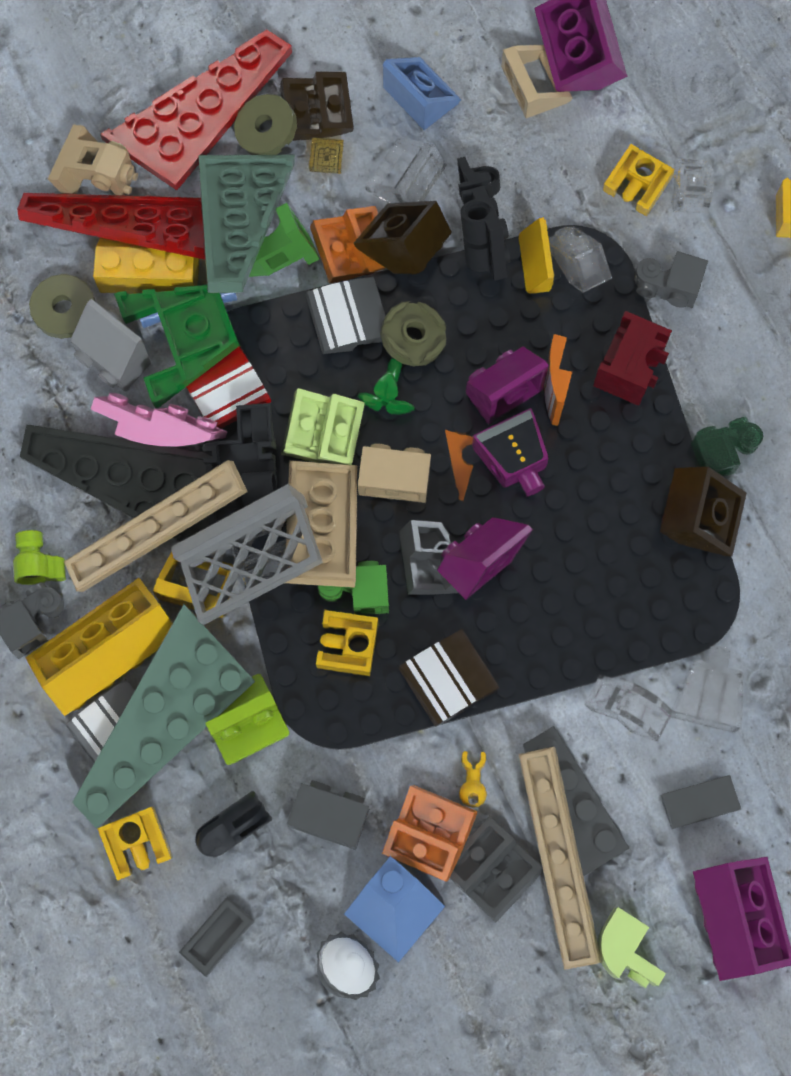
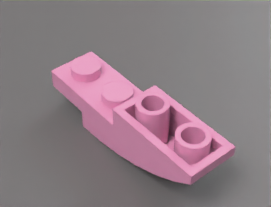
M109 393L108 396L94 397L91 410L118 421L115 435L147 445L186 446L214 442L226 438L227 435L226 431L216 427L217 422L201 416L194 418L187 415L188 410L174 404H169L168 408L157 409L145 405L134 406L128 403L127 397L117 393Z

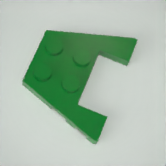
M207 285L175 287L174 291L156 292L155 289H148L136 294H128L126 291L114 293L122 318L126 324L158 312L173 354L175 366L143 378L155 409L161 407L240 346L221 294L208 293Z

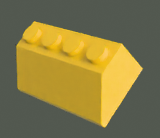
M137 578L25 658L43 690L61 713L66 716L71 711L80 709L88 699L101 690L111 687L116 679L123 674L139 667L147 657L159 649L173 623L140 578Z

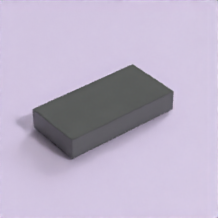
M730 775L661 795L671 829L741 810Z
M227 896L179 953L207 977L255 920Z

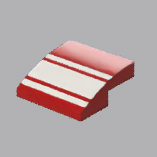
M240 346L186 386L202 417L217 422L216 427L220 429L237 421L236 406L272 402Z

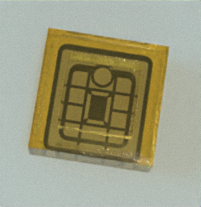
M312 138L309 171L341 174L344 140Z

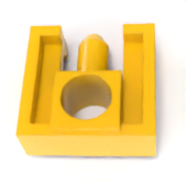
M630 144L605 181L603 191L614 197L626 178L630 182L622 193V199L625 202H630L641 188L646 192L643 197L637 202L636 211L647 217L672 179L675 169ZM646 167L652 171V174L641 176L636 170Z
M325 610L322 623L323 628L345 629L346 634L344 636L326 633L321 636L320 643L323 646L343 649L342 655H335L318 651L316 667L318 669L370 676L379 622L378 618ZM361 637L366 639L369 643L368 647L362 652L352 651L349 648V643L354 638Z
M154 806L97 828L117 881L133 874L124 854V851L130 849L137 868L140 870L149 868L150 860L144 847V842L150 840L157 864L173 858ZM128 822L136 823L141 831L139 839L134 843L126 841L122 835L123 827Z

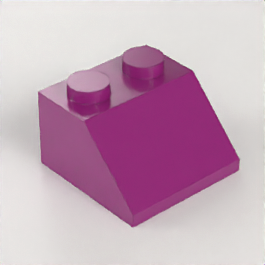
M523 346L514 352L508 350L497 358L496 364L488 369L482 367L469 376L466 394L489 425L542 391L549 365L544 359Z
M494 517L484 525L478 522L464 535L466 538L460 544L454 541L442 552L441 556L444 559L437 571L466 600L512 562L533 529L527 524Z

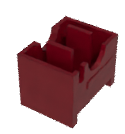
M625 311L620 327H618L605 358L599 366L593 386L639 406L647 387L654 388L658 380L657 376L652 375L654 371L649 367H657L659 362L665 365L669 353L664 350L672 330Z

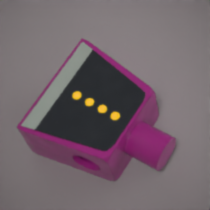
M531 408L473 435L472 447L503 487L520 482L527 496L534 495L545 487L538 472L547 467L548 454Z

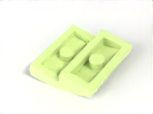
M297 388L294 393L281 454L317 463L352 465L365 402L337 394H332L328 397Z

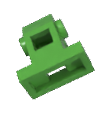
M288 203L275 209L280 219L279 225L272 234L264 238L249 277L269 276L302 258L305 259L308 265L320 259L310 234Z

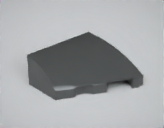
M410 520L399 531L408 594L458 593L437 571L444 559L441 556L442 552L451 544L449 534L442 522Z

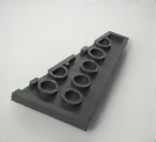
M28 424L26 425L20 457L23 460L132 518H135L206 474V465L203 463V458H212V455L204 452L147 445L135 441ZM208 516L177 534L172 539L181 542L209 527Z

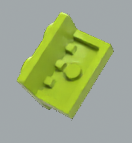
M261 674L252 676L255 682L218 717L205 723L225 763L229 766L290 735Z

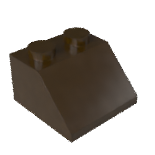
M437 201L388 203L356 239L354 245L358 250L394 274L409 273L414 275L426 268L427 263L443 247V243L451 235L452 231Z
M710 467L675 468L669 487V495L662 517L660 532L681 545L723 556H733L747 493Z

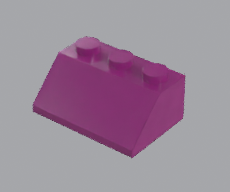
M549 0L534 8L555 89L558 92L600 90L628 77L606 0Z
M768 856L730 862L693 871L695 891L700 900L704 916V927L709 936L713 952V964L717 970L719 981L760 974L791 966V945Z

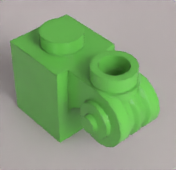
M378 561L358 563L356 567L355 588L318 585L320 596L327 602L339 600L343 591L349 592L353 596L354 614L389 613L386 565H379Z

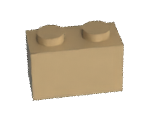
M372 444L371 447L363 446L358 479V494L361 496L426 503L431 454H427L419 448H406L404 451L391 450L390 446L384 444Z

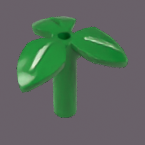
M391 359L387 372L377 381L374 387L375 395L359 393L357 396L359 400L365 402L366 406L375 411H379L382 406H386V410L390 414H406L413 411L415 407L411 403L395 400L398 396L397 382L402 363L396 359Z

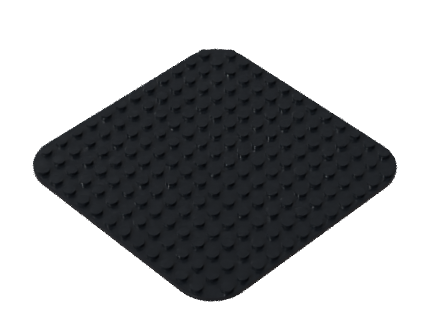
M563 225L547 229L554 272L553 285L549 292H526L519 236L504 240L511 260L510 263L506 264L507 278L494 281L490 270L477 272L469 269L466 265L464 250L431 258L426 268L418 274H394L387 269L348 279L374 277L385 316L392 307L401 302L410 301L409 303L415 304L421 302L429 305L444 320L447 339L446 345L438 357L429 364L422 366L402 364L397 382L398 396L395 400L411 403L415 407L413 411L406 414H390L387 412L386 406H382L379 411H375L364 404L352 465H357L356 567L358 563L363 561H378L379 565H386L389 613L364 615L377 617L379 621L370 676L318 669L316 667L318 651L335 655H342L343 649L323 646L320 643V639L326 633L345 636V629L323 628L322 623L325 610L354 614L353 596L349 592L343 591L339 600L327 602L320 596L318 585L283 583L249 601L275 703L286 724L304 740L323 748L346 750L435 727L400 672L399 666L461 629L500 688L440 725L700 654L718 643L732 626L740 603V584L732 557L678 544L660 532L662 517L669 495V487L675 468L701 467L666 362L665 365L659 362L657 367H649L654 371L652 375L657 376L658 380L654 388L647 387L639 406L593 386L599 366L605 358L618 327H620L624 312L628 311L652 322L645 298L636 292L638 286L634 281L635 269L629 256L616 241L606 234L579 225ZM316 288L242 306L227 312L240 348L272 401L270 403L272 405V422L276 438V450H268L266 453L275 455L277 489L288 484L290 461L312 462L281 454L294 393L297 388L328 397L332 394H337L360 401L357 397L359 393L375 395L373 390L377 381L387 372L389 361L394 359L387 352L382 342L357 345L353 351L322 354L305 296L308 291ZM406 328L410 338L415 340L422 339L421 332L417 328ZM553 335L567 337L559 369L571 371L572 375L559 425L551 424L546 408L544 389L488 425L466 394L469 376L482 367L488 369L496 364L497 358L508 350L514 352L522 346L547 362ZM531 408L548 454L547 467L538 472L545 487L531 496L526 495L520 482L503 487L474 451L472 445H468L462 451V460L467 465H473L464 500H459V491L456 487L445 430L473 437V435ZM237 421L222 428V430L227 432L226 438L217 441L238 440ZM372 444H384L390 446L391 450L404 451L406 448H419L424 450L425 453L431 454L426 503L359 495L358 479L363 446L371 447ZM492 517L527 524L533 529L512 562L468 599L465 600L459 593L408 594L399 531L410 520L442 522L449 534L450 542L457 541L459 544L466 539L464 535L472 526L478 522L484 525ZM286 518V520H285V522H284V524H283V527H282V529H281V531H282V532H285V533H286L287 518ZM262 531L256 534L251 547L262 551L270 533ZM278 536L271 552L272 555L280 558L283 557L286 549V538ZM235 547L236 553L238 555L240 548ZM249 552L241 570L252 574L260 555ZM268 559L261 577L265 579L273 577L280 563ZM242 575L246 588L250 578ZM357 637L349 643V648L354 652H362L368 647L369 643L366 639Z

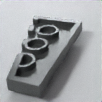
M555 727L549 728L524 743L525 753L549 747L556 748L583 877L628 850L627 843Z

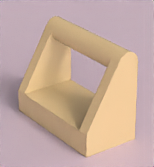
M517 45L503 50L501 67L526 119L567 104L573 99L570 91L558 92L555 89L544 45ZM540 59L555 92L537 93L524 64Z

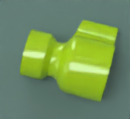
M25 530L15 534L16 548L20 551L13 559L15 583L35 585L40 582H61L66 580L65 559L59 556L46 555L40 551L43 547L42 532Z

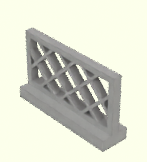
M287 484L171 547L174 559L181 563L199 623L205 625L323 563L305 512V508L308 505L302 493ZM296 514L298 522L293 534L290 535L282 532L281 529L286 518ZM266 531L270 534L263 550L251 547L256 534ZM278 536L290 540L282 558L271 554ZM298 543L306 545L310 557L299 563L292 562L291 559ZM235 546L240 548L233 567L222 563L227 550ZM249 552L260 555L252 574L241 570ZM268 559L279 562L280 564L273 577L269 579L261 577ZM208 562L211 564L204 581L201 582L196 579L193 568ZM220 567L230 571L223 589L212 586ZM239 574L250 578L244 592L238 595L231 593ZM209 590L220 593L215 607L206 611L204 602Z

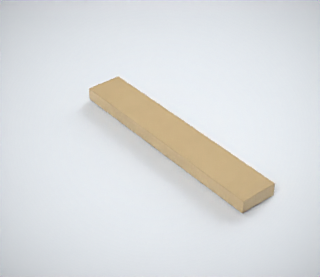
M225 461L65 560V566L76 591H86L248 492L234 461Z
M549 747L519 754L564 970L601 963L602 960L556 748Z

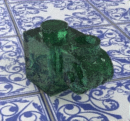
M747 417L737 418L729 422V428L716 429L715 426H710L696 433L697 435H695L691 442V446L699 467H710L723 477L736 472L741 463L735 448L742 454H752L758 449L764 437L762 429L758 425L749 422Z

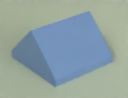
M421 57L386 59L384 61L383 88L423 130H426L461 101L455 92Z

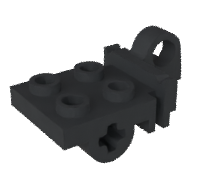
M466 157L457 158L460 184H458L459 195L464 204L460 213L466 265L469 269L477 272L490 270L494 281L507 278L506 264L510 263L511 260L504 239L509 237L505 219L498 218V206L493 197L501 188L499 171L491 166L470 168Z
M271 403L236 406L238 440L204 442V446H202L203 452L212 455V458H203V463L206 465V473L227 460L234 461L248 491L208 516L209 526L277 490L275 455L266 453L268 450H276Z

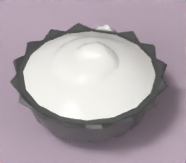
M340 932L337 935L330 934L326 941L321 942L320 950L317 952V974L320 982L328 992L337 997L357 1000L360 997H368L369 992L376 990V982L380 979L377 972L379 963L374 959V951L368 949L365 941L358 940L354 934L346 935Z

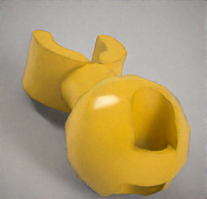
M464 751L461 762L466 770V782L460 787L459 797L466 806L471 808L479 807L485 802L487 797L486 788L480 782V773L485 766L486 753L481 752L480 762L473 769L472 764L467 760L468 752ZM473 798L477 803L472 805L468 800Z

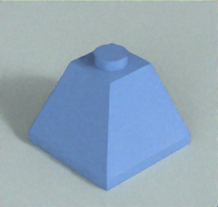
M390 856L366 884L344 915L399 963L444 909L445 905L417 878Z

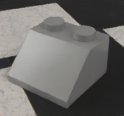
M90 299L70 340L76 351L74 357L85 367L89 368L92 365L100 371L98 376L112 388L117 385L126 392L151 364L150 358L142 339L98 303Z

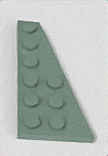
M199 155L208 293L243 292L275 214V209L280 202L293 170L295 155Z
M185 605L182 606L72 802L96 829L207 727L206 722L218 717L255 682L207 628L198 622L195 615Z

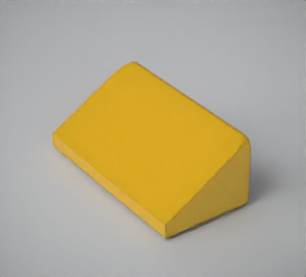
M544 217L538 218L519 234L527 293L549 292L552 289L554 280L546 219L544 220Z

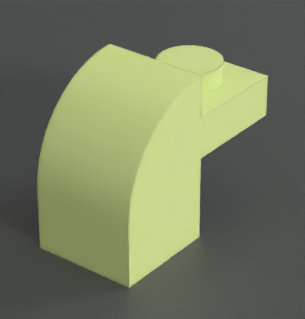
M619 907L613 909L598 937L601 964L613 978H620L626 968L630 971L627 977L644 988H647L648 984L659 986L666 973L635 953L649 927Z

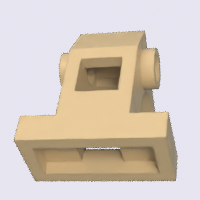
M73 124L48 180L62 194H77L82 181L88 179L100 190L109 191L110 189L115 195H130L132 191L130 184L132 180H137L138 173H135L129 153L123 145L114 141H110L109 144L98 142L83 125Z

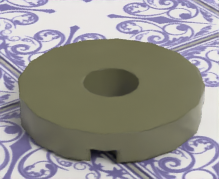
M264 94L256 96L245 103L238 112L234 124L235 137L240 146L251 155H277L282 152L281 148L286 144L289 145L294 139L297 129L296 114L289 103L278 95ZM272 120V126L268 131L263 133L259 131L263 122Z
M68 274L53 275L40 282L32 292L29 302L30 315L37 327L46 335L59 339L71 338L87 302L90 299L95 301V297L87 283L77 276ZM62 300L71 302V308L67 312L58 313L55 311V306L58 302Z
M401 302L391 308L382 322L380 335L383 346L391 357L402 364L410 366L427 365L438 357L446 345L445 322L436 310L425 303ZM406 328H417L421 332L422 339L415 340L410 338Z

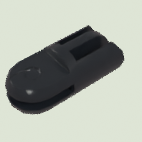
M251 791L204 823L197 830L195 837L196 846L207 857L220 856L272 821V817L265 810L262 802L258 800L256 793Z

